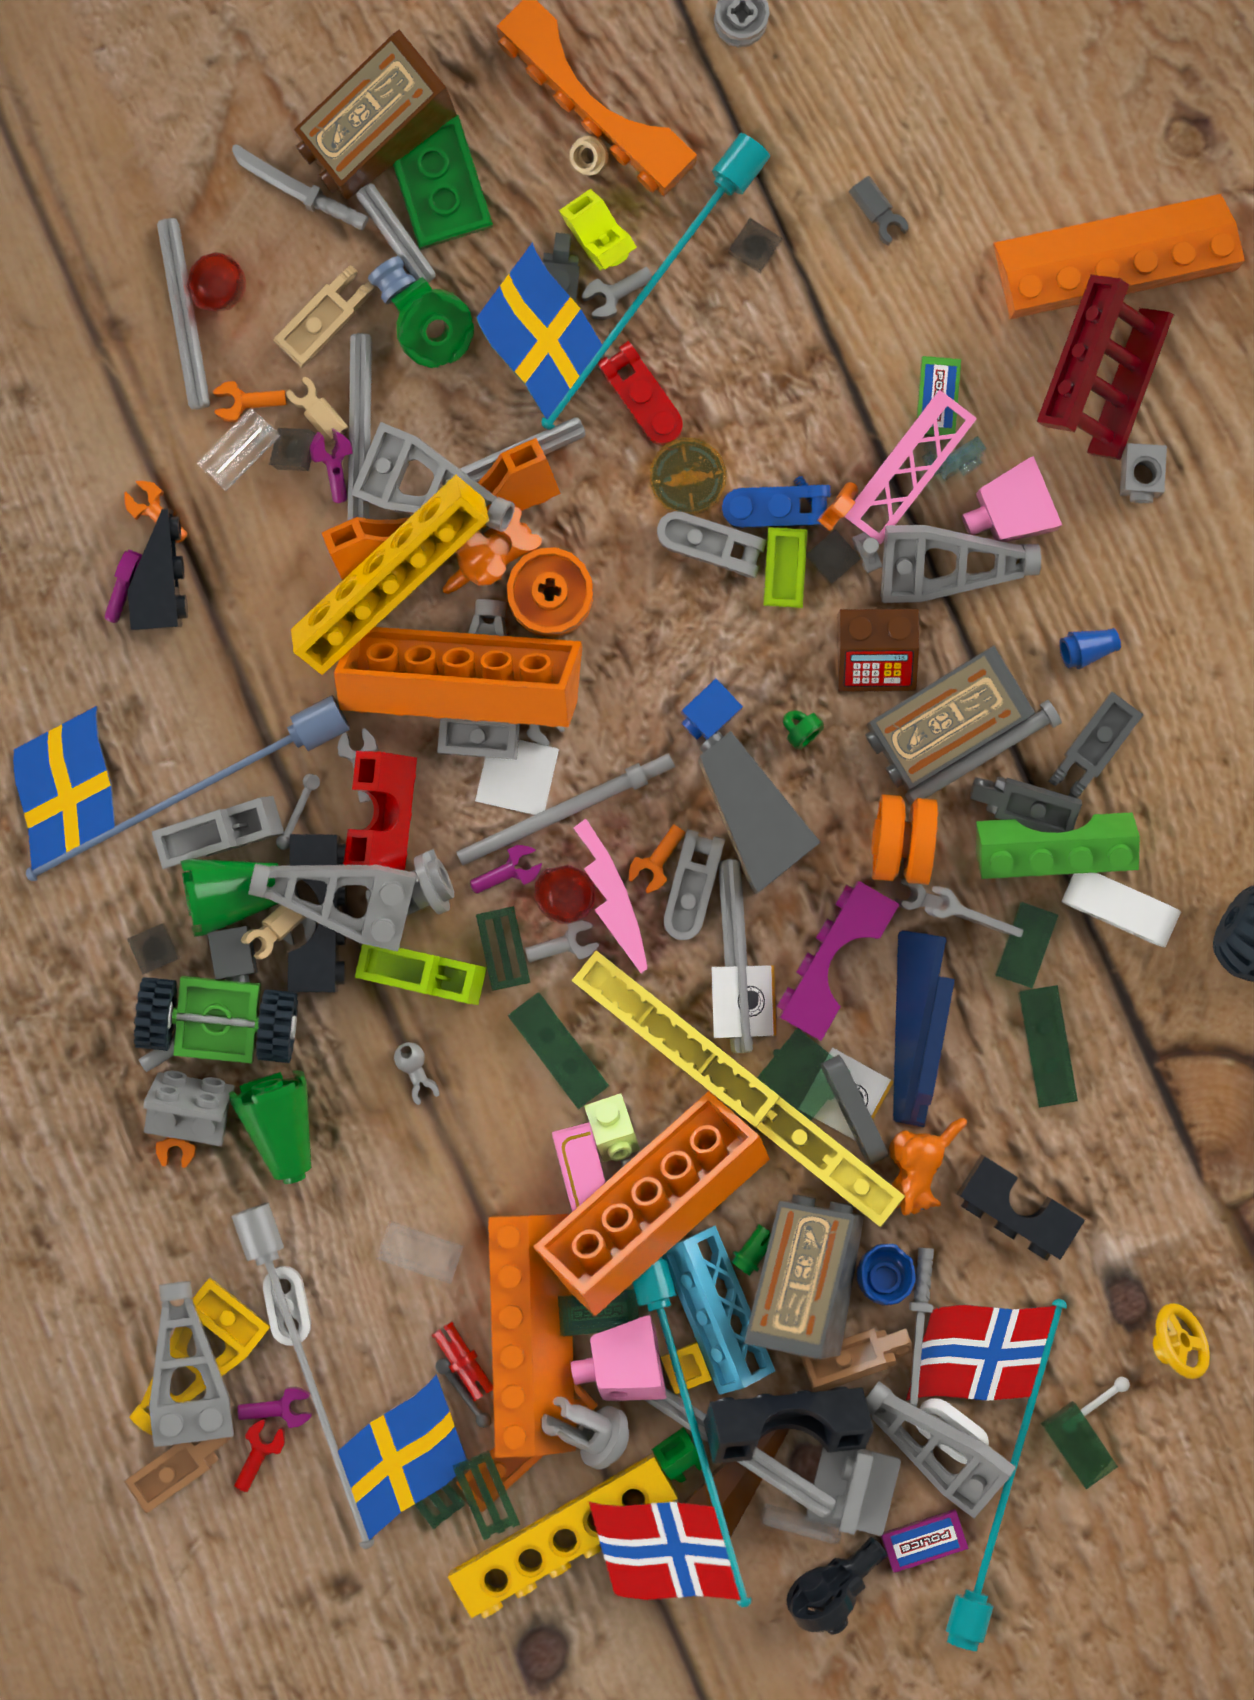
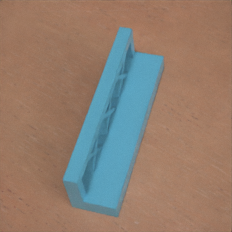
M716 1225L677 1242L662 1258L663 1260L667 1259L674 1287L718 1394L721 1395L743 1389L775 1372L766 1348L744 1344L751 1310ZM707 1239L712 1251L710 1262L703 1259L697 1244ZM717 1277L724 1280L727 1293L725 1299L718 1295L715 1288ZM732 1314L738 1316L742 1324L740 1335L736 1334L731 1327ZM747 1350L754 1353L760 1368L753 1373H750L745 1361Z

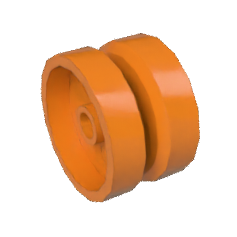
M556 547L538 548L524 555L512 568L507 582L509 607L517 623L529 633L543 638L564 637L578 630L589 616L593 604L592 578L585 564L571 552ZM547 588H554L558 591V596L554 595V601L545 600L543 593Z
M885 794L880 796L871 844L873 880L894 881L899 873L901 858H904V877L906 881L912 884L929 885L937 835V800L916 798L911 804L909 819L905 821V802L902 796Z

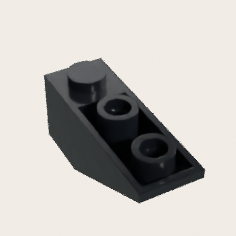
M172 509L161 510L128 588L131 630L183 627L182 619L188 618L186 595H180L179 579L185 578L183 556H176L175 540H181V523L179 516L173 517Z

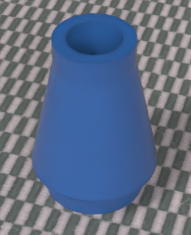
M1115 628L1108 630L1068 632L1067 637L1060 639L1059 647L1066 667H1076L1080 670L1112 652L1119 651L1121 649V642L1118 632Z

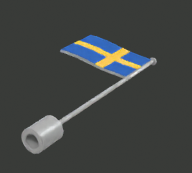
M264 1203L238 1212L231 1217L246 1260L255 1259L257 1266L262 1264L266 1266L362 1539L359 1545L364 1549H369L374 1545L373 1537L402 1511L447 1485L464 1469L468 1461L437 1373L413 1397L369 1422L338 1449L272 1262L279 1258L277 1251L283 1249L284 1245L269 1203Z

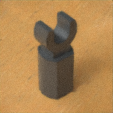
M870 176L865 177L849 190L850 195L872 224L876 222L879 226V238L884 244L890 245L893 241L887 232L888 226L896 225L904 234L908 232V222L904 217L892 213V205Z

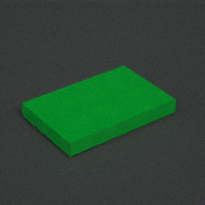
M459 115L450 119L412 151L394 162L393 167L419 250L493 228L492 219Z

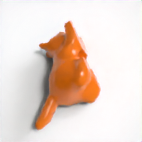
M514 508L513 517L505 531L500 532L490 528L485 533H481L478 530L456 551L460 569L445 583L443 587L445 594H450L460 589L469 581L478 586L493 584L501 579L509 563L536 550L542 545V538L537 534H532L531 529L526 523L520 522L522 515L520 508Z
M960 1118L950 1123L940 1136L928 1133L914 1134L904 1130L892 1139L889 1145L890 1158L899 1167L900 1172L891 1185L905 1196L896 1208L901 1207L903 1215H910V1213L916 1215L920 1211L928 1210L930 1207L941 1206V1202L932 1194V1179L942 1164L945 1149L966 1126L967 1119Z

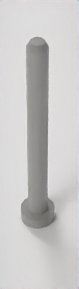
M1049 700L1039 705L1041 711L907 791L905 794L907 801L911 805L916 798L929 797L1048 724L1053 728L1058 726L1062 721L1054 706Z

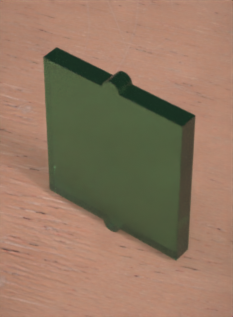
M796 1028L780 1050L775 1049L773 1051L774 1057L757 1079L811 1121L828 1099H834L833 1092L821 1068V1063L833 1058V1056L800 1029Z

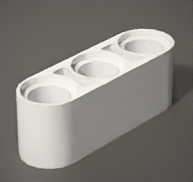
M1098 873L1073 874L1061 901L1076 910L1164 948L1181 913L1180 910Z

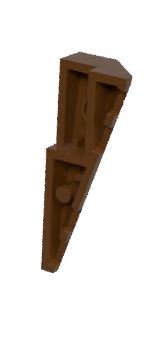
M778 1429L766 1434L759 1440L756 1448L774 1459L790 1429ZM738 1462L722 1463L712 1472L730 1538L763 1479ZM706 1481L683 1503L713 1506Z

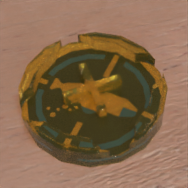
M682 437L667 443L656 454L650 466V486L655 499L666 510L684 512L695 516L708 511L720 500L726 487L727 469L722 456L711 445L698 438Z

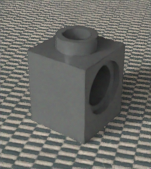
M243 926L208 933L215 979L250 982L249 974L258 973L253 941L249 944H243L241 941L243 935L251 930V927Z

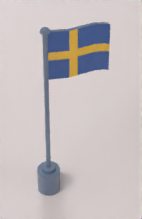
M331 695L290 717L293 724L287 727L290 735L117 826L115 825L112 784L99 741L98 706L15 748L13 757L15 783L28 827L31 867L26 870V877L30 881H37L38 875L292 742L298 748L304 745L310 751L350 730V726L342 710H339V704L334 696Z

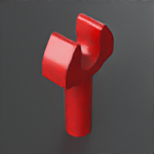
M262 1418L251 1425L245 1434V1438L250 1441L252 1450L234 1484V1487L243 1492L249 1491L265 1457L272 1453L280 1454L285 1445L284 1427L277 1431L272 1442L267 1443L261 1439L260 1433L265 1426L266 1418Z

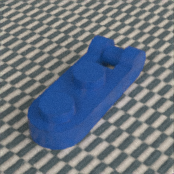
M831 485L734 489L723 500V516L730 524L739 528L822 526L817 520L827 509V498L831 497ZM800 499H811L812 513H801Z

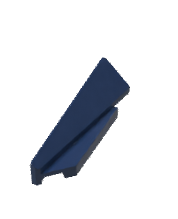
M900 931L898 933L893 1120L898 1123L925 1127L928 1106L931 1105L934 1095L955 979L939 976L947 937L910 931Z

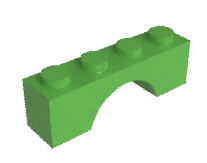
M1133 812L1095 814L1083 827L1060 833L1036 831L1023 826L1016 819L976 821V857L981 879L1139 870L1140 835Z

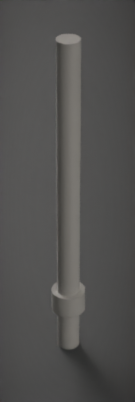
M669 753L642 766L637 763L626 768L625 774L467 846L456 853L462 866L631 787L634 790L649 784L647 780L675 768V765Z

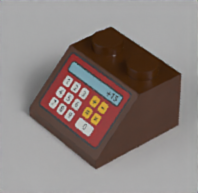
M840 609L837 614L838 692L916 691L919 659V609Z

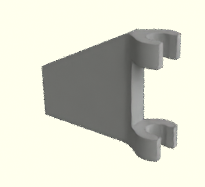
M905 878L901 880V884L910 888L911 895L907 900L895 898L894 901L900 904L898 907L909 910L925 907V912L931 916L946 918L954 915L1002 933L1017 937L1022 936V929L962 906L955 894L948 888L934 886L932 892L941 895L937 896L926 893L922 884L908 883Z

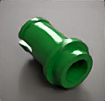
M758 1224L740 1251L733 1252L735 1257L731 1263L748 1276L753 1271L758 1272L760 1269L757 1266L767 1252L771 1236L770 1231Z

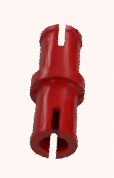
M453 1321L443 1326L451 1338V1342H448L440 1329L431 1336L436 1340L451 1364L448 1367L451 1372H457L472 1396L473 1401H476L483 1397L475 1381L480 1383L486 1394L493 1390V1384L476 1361L477 1353L474 1349L469 1350L455 1328Z

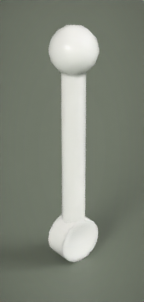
M1125 1377L1117 1378L1114 1386L1073 1416H1063L1060 1420L1061 1428L1066 1432L1073 1431L1076 1427V1422L1116 1393L1127 1391L1130 1386L1129 1380Z

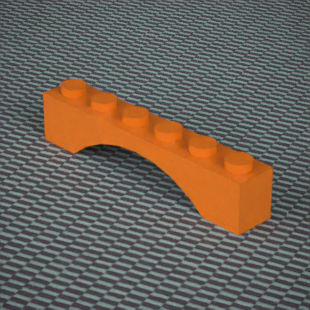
M522 0L496 26L497 34L500 38L497 43L501 49L512 59L516 56L522 59L528 65L525 68L528 75L540 86L544 83L549 85L556 92L553 95L556 102L567 112H570L572 109L584 119L581 122L584 129L591 136L597 138L601 136L612 146L609 149L612 156L623 166H626L628 163L631 164L639 172L637 179L651 193L658 190L665 196L696 165L697 154L670 128L649 126L628 120L608 110L587 92L575 77L565 58L559 39L557 19L537 0Z
M537 438L500 453L489 471L477 482L496 497L513 502L515 507L520 508L521 511L534 505L543 504L550 498L561 494ZM489 504V505L486 507L487 513H488V510H489L491 504ZM355 517L321 532L341 579L344 580L410 517L387 520Z

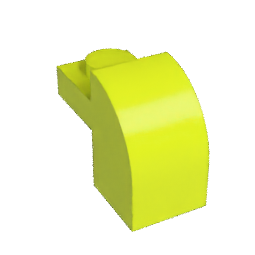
M591 189L559 210L575 239L600 271L609 266L613 267L621 264L628 258L629 253L637 248L631 236L616 223L603 199Z

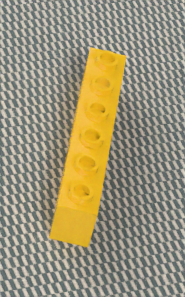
M458 475L453 476L291 628L293 652L323 675L489 521L484 498Z
M654 1453L649 1454L451 1569L448 1579L471 1619L481 1614L483 1619L491 1616L503 1608L501 1601L513 1594L516 1595L517 1599L527 1595L538 1587L535 1581L547 1574L550 1575L551 1579L563 1574L572 1567L570 1561L583 1554L587 1559L602 1551L596 1527L592 1526L588 1521V1515L591 1512L588 1501L606 1505L626 1506L622 1501V1496L630 1489H637L644 1494L645 1500L643 1504L673 1502L678 1499L675 1488L663 1471ZM561 1529H569L575 1534L576 1542L567 1548L560 1547L554 1541L555 1533ZM526 1549H534L540 1553L542 1561L536 1567H526L520 1561V1554ZM492 1569H500L505 1572L508 1581L501 1587H493L486 1581V1573Z

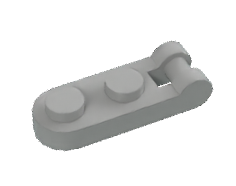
M678 511L670 512L663 516L657 527L658 540L667 550L746 577L756 578L759 569L756 562L759 553L764 552L767 540ZM734 543L745 547L741 560L730 556Z
M687 829L664 914L665 929L671 937L677 940L693 938L699 933L703 925L725 842L723 838L714 836L713 840L698 836L699 832ZM694 851L708 855L706 866L691 862Z

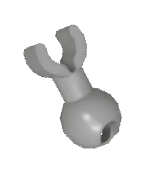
M408 1042L403 1043L396 1049L394 1062L399 1070L408 1073L413 1083V1101L419 1105L421 1104V1098L418 1095L420 1082L425 1087L431 1088L436 1097L439 1096V1088L435 1081L427 1078L422 1066L425 1061V1055L422 1048L415 1043ZM404 1046H409L411 1051L405 1054L401 1052V1049Z

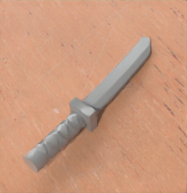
M233 145L232 151L239 165L285 193L304 202L308 210L314 212L315 209H321L323 212L331 214L333 217L341 219V221L349 225L351 224L357 229L363 230L365 228L368 216L356 212V210L350 207L347 208L346 205L337 203V201L329 197L327 198L319 187L313 185L310 188L254 156L239 145Z
M918 1247L917 1279L915 1281L916 1290L914 1291L915 1301L909 1303V1310L917 1311L910 1404L917 1407L925 1312L932 1313L933 1305L929 1304L928 1301L930 1300L929 1289H931L930 1277H932L931 1267L933 1265L934 1249Z

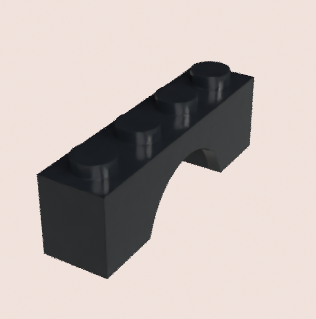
M290 834L289 866L344 865L346 843H340L339 835ZM302 879L315 892L319 905L322 904L325 899L327 884L324 881ZM347 885L339 887L334 893L333 904L337 910H339V906H346ZM319 923L314 935L307 943L288 952V992H338V984L345 985L346 964L345 961H339V945L346 944V936Z
M843 1386L835 1387L829 1391L810 1392L808 1390H800L788 1395L773 1396L772 1394H760L754 1398L745 1399L724 1397L710 1402L703 1422L713 1464L752 1460L759 1440L766 1434L778 1429L803 1431L820 1442L828 1453L866 1449L874 1430L863 1388L849 1389Z

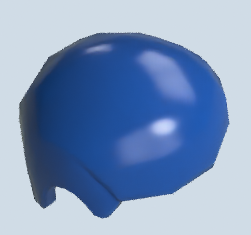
M896 1244L874 1246L862 1255L856 1268V1280L860 1290L871 1301L882 1306L900 1303L911 1294L916 1281L913 1259Z

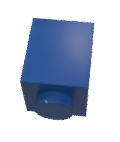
M715 678L682 709L681 714L686 719L681 724L696 740L701 736L708 740L742 710L743 706Z

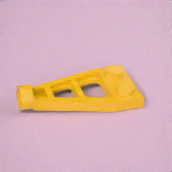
M211 1277L193 1297L202 1326H206L225 1342V1351L215 1359L223 1376L248 1357L270 1329V1324ZM186 1326L176 1327L170 1338V1355L175 1359L189 1357L187 1346L193 1333ZM186 1366L196 1375V1379L182 1394L173 1395L170 1392V1396L174 1401H191L206 1389L202 1375L197 1368ZM153 1378L141 1404L129 1416L139 1428L151 1436L150 1410L147 1407L150 1405Z

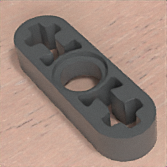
M837 1055L821 1063L824 1076L865 1160L869 1165H873L888 1157L885 1144L844 1060L840 1055Z

